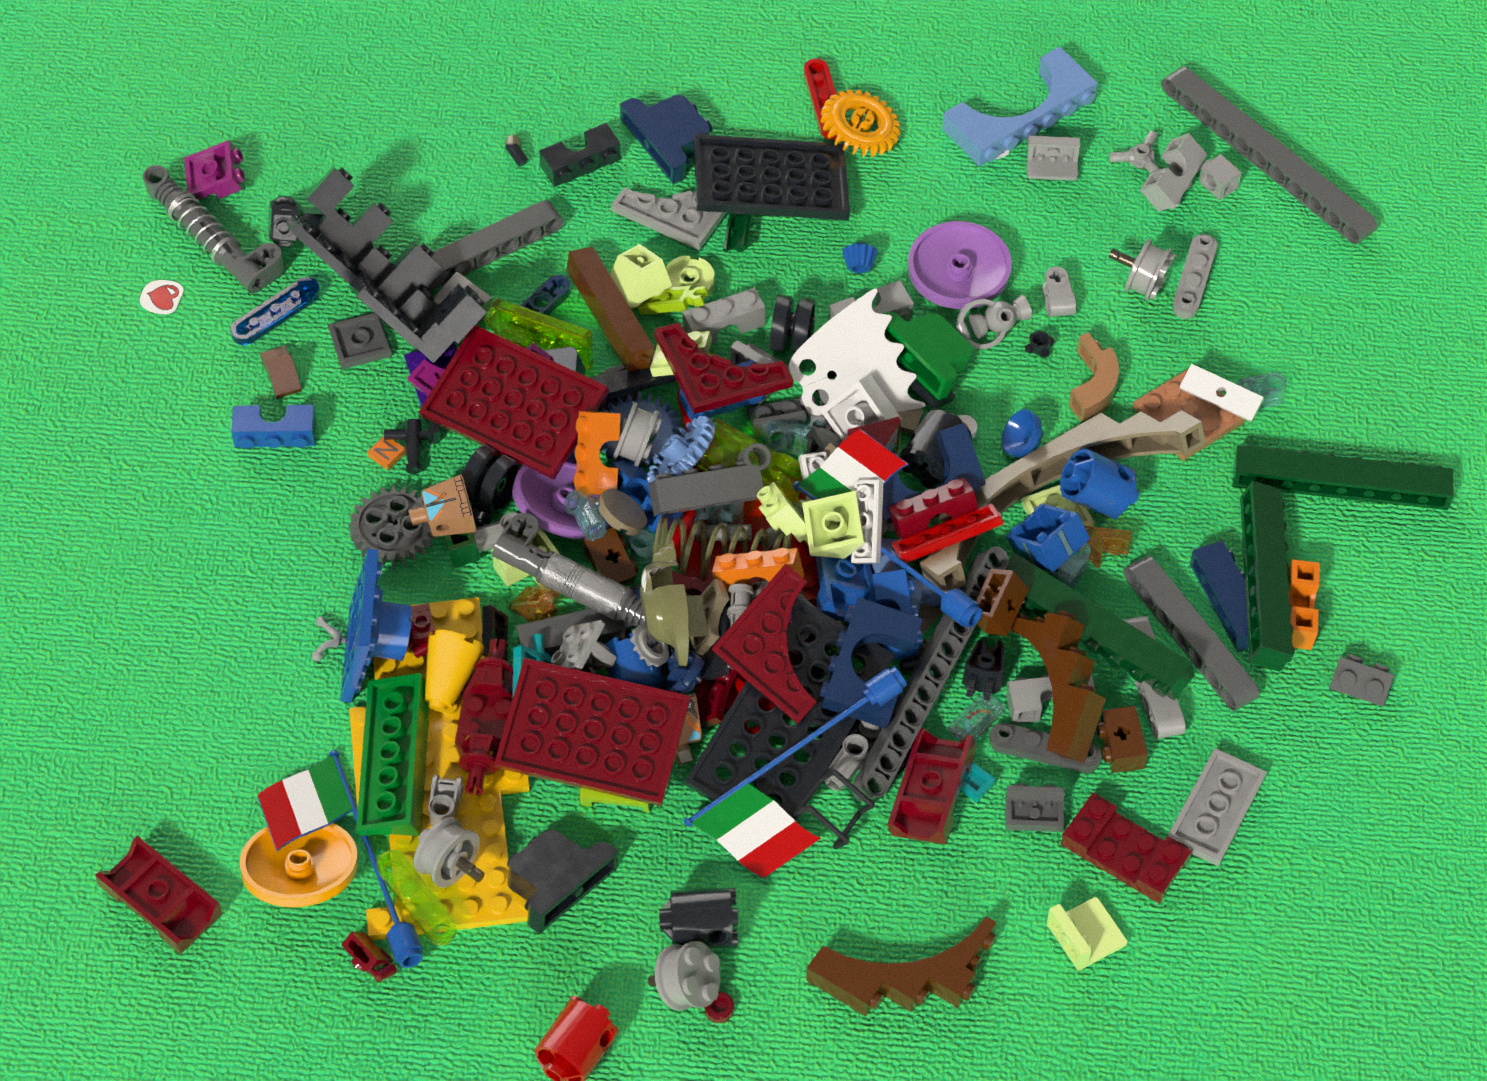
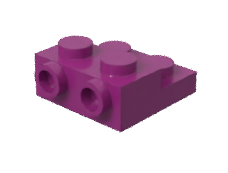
M229 140L184 158L187 191L193 194L196 199L199 200L214 193L219 198H223L242 190V182L246 181V177L240 167V163L244 162V157L241 150L235 148Z

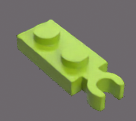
M691 285L667 288L662 294L652 296L643 301L637 308L641 315H656L673 311L681 312L687 310L689 305H694L695 307L705 305L703 297H708L709 293L705 286H699L692 289Z

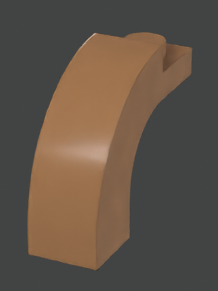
M1088 332L1079 336L1077 353L1091 370L1094 377L1087 383L1071 389L1069 407L1081 423L1099 413H1103L1110 406L1115 396L1119 375V364L1113 349L1109 347L1102 351L1100 343L1094 340Z

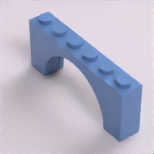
M1059 46L1040 58L1039 75L1045 81L1049 95L1039 107L1019 116L995 117L980 113L962 102L944 112L942 130L980 167L986 162L993 161L1001 153L1012 150L1029 136H1035L1036 133L1046 127L1053 126L1063 117L1072 115L1075 110L1084 105L1091 104L1096 97L1097 82Z

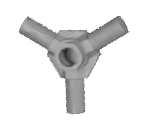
M1150 131L1142 144L1136 145L1129 149L1128 152H1110L1109 162H1128L1136 168L1146 169L1149 173L1160 170L1154 163L1153 149H1151L1158 137L1157 133Z

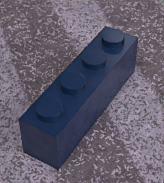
M1223 540L1193 550L1190 567L1237 652L1248 649L1244 572L1239 571L1232 550L1227 549Z

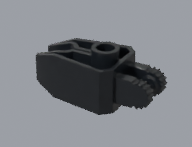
M984 636L976 642L965 662L962 684L967 688V697H973L976 690L983 693V700L990 701L991 694L1001 691L1004 674V645L998 639L996 646L990 648L988 653L989 647L986 646L987 637Z

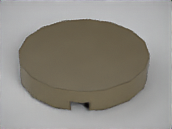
M607 489L597 499V503H600L598 507L600 514L614 529L620 531L622 528L627 530L625 533L627 535H638L646 527L647 517L645 512L637 502L625 493L615 489Z

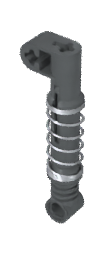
M152 165L144 171L143 181L149 196L154 200H158L166 208V213L170 219L178 221L179 228H186L187 236H194L195 244L202 245L203 252L210 253L212 261L218 266L224 267L249 293L259 292L284 273L286 268L278 245L275 243H265L250 254H247L242 249L239 240L231 232L226 231L223 224L217 223L216 217L209 214L207 208L201 206L199 200L193 194L183 191L169 177L166 168L160 165Z

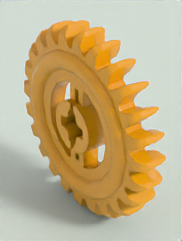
M846 90V93L839 91L837 95H831L830 99L825 101L821 111V123H824L823 131H829L828 138L837 135L835 145L844 141L843 151L852 145L853 155L857 152L858 148H861L862 157L866 155L868 149L872 157L876 155L877 151L880 155H883L885 150L889 152L898 141L901 125L897 121V115L893 114V109L886 107L887 103L885 101H879V97L876 95L871 97L869 92L862 94L860 90H856L855 93L852 90ZM856 109L853 112L848 123L845 118V113L847 111ZM875 118L878 129L869 133Z

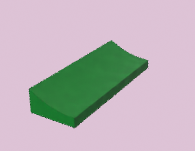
M421 673L368 681L356 832L360 836L389 834L420 836L430 709L429 703L425 701L426 679Z

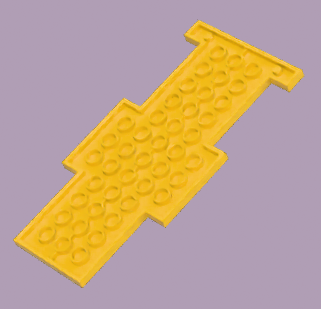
M479 597L429 603L435 632L436 630H448L466 635L465 641L472 644L475 639L482 644V618ZM413 637L409 638L408 644L414 642ZM409 649L406 651L403 661L373 657L375 680L421 673L426 679L427 654L416 658L413 655V650ZM475 668L451 709H445V712L429 709L421 833L425 829L432 827L429 815V801L433 775L436 774L440 778L448 779L463 777V795L461 803H459L457 820L460 821L463 830H472L478 834L480 847L473 864L476 868L478 867L482 870L485 876L480 882H477L465 873L454 884L445 888L438 887L433 883L430 874H421L414 868V855L419 845V836L389 834L395 898L394 907L400 922L413 924L418 935L527 922L528 911L525 910L527 901L512 891L507 884L509 867H507L508 851L501 795L530 792L528 775L498 768L494 774L485 776L483 794L476 795L477 789L474 787V794L470 795L465 792L468 772L461 769L458 764L459 755L455 748V738L463 693L475 673ZM366 706L349 708L357 808ZM489 751L488 755L492 756L493 751ZM389 908L366 909L368 937L370 940L387 939V933L394 925Z

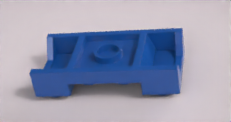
M852 553L845 559L810 555V557L816 558L820 590L816 595V602L819 611L836 621L849 623L844 621L849 605L855 606L858 597L877 603L870 564L851 563Z

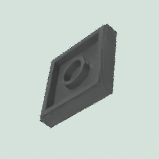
M375 312L327 324L341 370L392 357L381 319Z

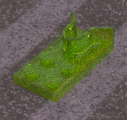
M495 298L484 317L485 323L494 334L526 349L532 343L543 350L573 347L577 350L587 370H590L593 364L591 330Z
M716 419L713 422L715 424L713 440L710 442L704 455L696 463V466L705 471H708V467L715 465H724V469L733 468V464L737 462V457L743 449L754 443H763ZM766 446L770 452L771 460L769 465L760 471L763 487L769 486L774 482L796 508L799 503L800 491H794L793 484L796 481H803L800 478L802 474L799 460H795L789 455L777 452ZM749 452V461L753 465L758 466V456L753 452Z

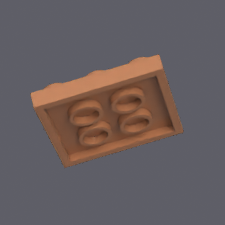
M1188 369L1133 402L1132 406L1136 413L1143 412L1159 422L1164 421L1181 410L1202 421L1206 444L1186 456L1181 453H1175L1182 461L1232 432L1245 422V419L1181 390L1180 385ZM1219 391L1217 396L1224 397V395Z

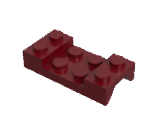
M923 728L919 730L888 821V827L892 836L947 845L954 822L952 813L965 772H970L977 749L972 735H967L960 742L938 739Z
M1092 793L1062 834L1061 845L1160 904L1181 868L1189 863L1192 851L1168 836L1165 840L1155 836L1116 812L1117 806Z
M139 836L133 839L128 854L110 871H99L95 875L99 887L117 902L122 901L158 931L160 938L179 954L184 952L223 914L219 902Z

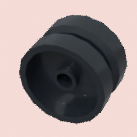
M783 294L777 295L771 325L770 351L783 353L788 348L791 337V350L795 354L813 335L815 299L802 297L798 301L794 313L793 297Z
M488 445L479 447L472 454L461 474L469 502L473 504L479 502L482 509L492 514L502 511L513 497V484L522 464L508 455L502 456L498 450Z

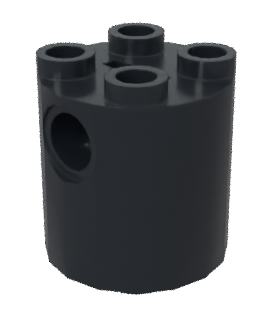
M942 410L929 411L913 433L908 445L901 451L900 458L909 464L901 470L920 479L924 487L934 489L940 483L944 474V461L934 433L964 422L958 416ZM967 427L968 432H969V435H970V438H971V441H972L973 438H972L971 431H970L969 428Z
M736 888L671 890L670 899L662 908H659L660 932H664L672 940V945H685L689 942L698 941L704 943L709 948L738 947L737 929L732 930V927L738 926V909L732 908V905H736Z

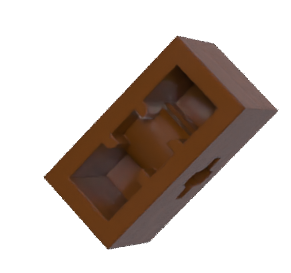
M612 527L584 539L582 549L594 572L602 576L604 575V577L614 580V582H619L624 587L635 583L638 567L635 560L628 557L625 551L627 545L621 533L617 534L616 530Z
M990 569L976 600L979 603V608L983 610L982 617L977 624L985 633L1005 636L1009 634L1029 590L1014 571Z
M1136 707L1102 710L1100 722H1098L1096 730L1098 738H1103V759L1105 763H1109L1111 773L1145 769L1148 753Z

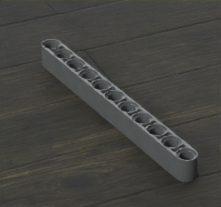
M1179 67L1162 80V88L1169 97L1349 242L1359 244L1377 230V222L1369 212L1187 67Z
M993 547L977 554L965 574L967 584L959 589L976 601L990 569L1005 570L1007 568L1009 560L1006 551L1000 547ZM944 613L913 670L907 686L904 687L894 706L887 728H882L853 781V785L871 800L883 796L890 787L975 626L971 628L961 626ZM905 713H906V714L908 715V717H909V722L907 721V719H906V717H905ZM893 736L897 740V745L893 741ZM881 759L884 762V768L881 765ZM868 782L872 786V792L868 788ZM853 792L854 796H855L858 800L863 801L860 797H858V796Z

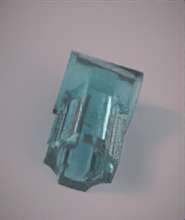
M573 490L565 499V511L568 514L574 515L585 539L594 541L595 539L602 538L607 530L605 528L606 523L598 509L600 503H597L598 498Z
M645 527L638 535L625 534L627 530L621 528L620 533L623 535L631 551V557L635 560L636 564L645 566L652 563L654 549L653 534L647 531Z

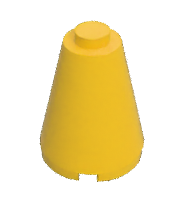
M436 630L435 635L433 632H430L425 686V701L429 703L430 709L445 712V709L453 707L473 672L476 662L483 654L484 646L479 641L474 639L471 644L465 641L466 635L448 630Z

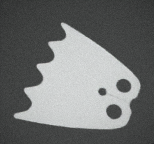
M877 289L866 293L825 323L791 358L789 369L793 379L799 382L803 388L802 401L809 413L824 417L820 411L822 408L856 382L869 376L873 377L896 412L923 408L926 405L921 401L910 398L907 389L915 380L916 374L903 371L897 366L896 360L904 349V345L892 343L885 338V329L892 316L878 314L872 310L871 304ZM811 359L814 361L816 370L812 375L807 376L800 372L799 364L802 360ZM833 370L836 372L837 376L834 380H830L827 377L829 371ZM818 389L825 390L829 396L827 404L824 406L814 404L812 401L814 391Z

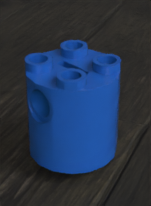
M1080 449L1075 452L1063 468L1060 479L1062 496L1069 501L1112 519H1117L1130 504H1134L1137 501L1139 491L1136 489L1134 469L1089 449Z

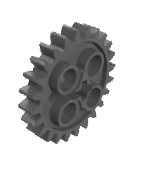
M392 486L391 492L387 493L384 488H381L380 495L372 491V499L369 500L363 497V506L355 505L356 513L350 515L351 523H349L351 541L354 542L356 550H361L362 557H365L367 548L379 550L378 558L382 562V566H384L387 560H391L392 567H395L397 560H401L403 565H406V558L408 557L416 561V553L425 555V546L432 547V539L437 538V536L432 535L429 522L412 526L408 510L424 506L422 496L417 498L416 490L407 494L406 487H403L400 492H396L395 486Z

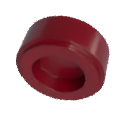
M718 992L717 999L709 1006L704 1007L706 1017L714 1023L727 1022L734 1013V1002L731 996L724 992Z

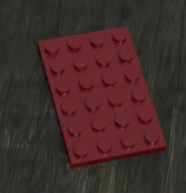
M475 325L467 334L418 412L422 417L480 445H488L498 450L501 455H508L518 460L520 464L555 480L578 442L576 421L579 418V411L597 412L609 389L604 384Z
M524 658L494 766L495 768L663 806L691 700L690 696Z

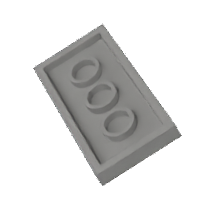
M1215 748L1170 830L1168 837L1190 849L1193 855L1219 867L1266 778L1267 772Z

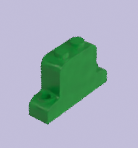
M883 313L892 316L885 329V338L892 343L904 345V349L897 357V361L910 373L916 374V379L935 398L942 400L948 397L953 384L956 382L957 374L964 372L973 346L938 314L930 313L912 321H905L896 313Z

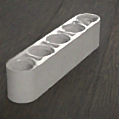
M1147 616L1124 620L1155 639ZM1134 680L1154 737L1162 739L1184 734L1185 721L1177 698L1174 701L1168 696L1161 697L1144 681L1139 683Z

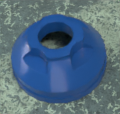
M1023 409L1016 412L1009 419L1002 434V448L1007 454L1023 457L1040 446L1043 431L1039 416L1030 410Z

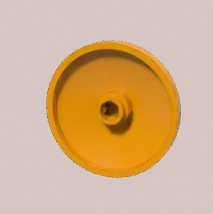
M334 823L295 839L282 847L278 852H276L268 827H265L250 838L240 856L241 877L249 892L264 902L282 907H304L331 899L351 883L358 868L357 848L353 838L343 828Z

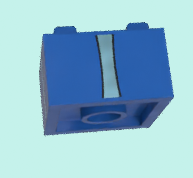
M1044 503L1038 505L1031 515L1022 523L1013 527L1006 536L1014 553L1038 568L1054 572L1090 540L1078 513Z

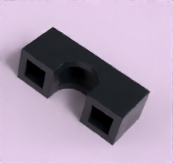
M607 123L584 132L585 149L581 151L567 149L562 141L539 150L540 167L554 187L568 183L572 179L589 174L596 169L611 165L621 159L620 142Z

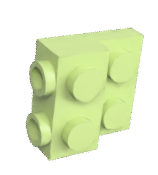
M773 482L769 486L760 489L757 493V498L762 503L759 509L773 529L777 531L780 528L786 536L792 532L800 543L805 540L808 544L805 519L778 486Z

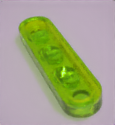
M395 850L382 853L377 860L379 876L424 934L436 945H446L452 942L457 933L454 919L402 853ZM391 866L397 867V869L394 871L388 870V868ZM441 929L447 931L445 934L442 935L437 934V932Z

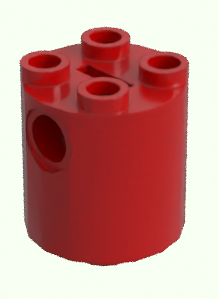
M575 995L567 1002L534 1050L543 1072L551 1080H587L619 1033V1029L609 1019L611 1014L605 1007L599 1004L593 1007Z

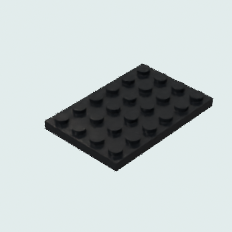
M695 134L696 211L849 221L850 207L845 151H843L844 144L835 145V143Z

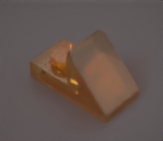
M1084 526L1090 540L1079 550L1097 569L1100 567L1102 552L1111 555H1128L1131 531Z
M546 586L525 587L510 603L509 608L529 622L551 618L558 612L553 601L560 593Z

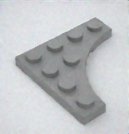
M623 188L611 204L612 212L698 250L702 248L726 214L723 212L696 211V192L692 193L691 191L672 194V198H655V195Z

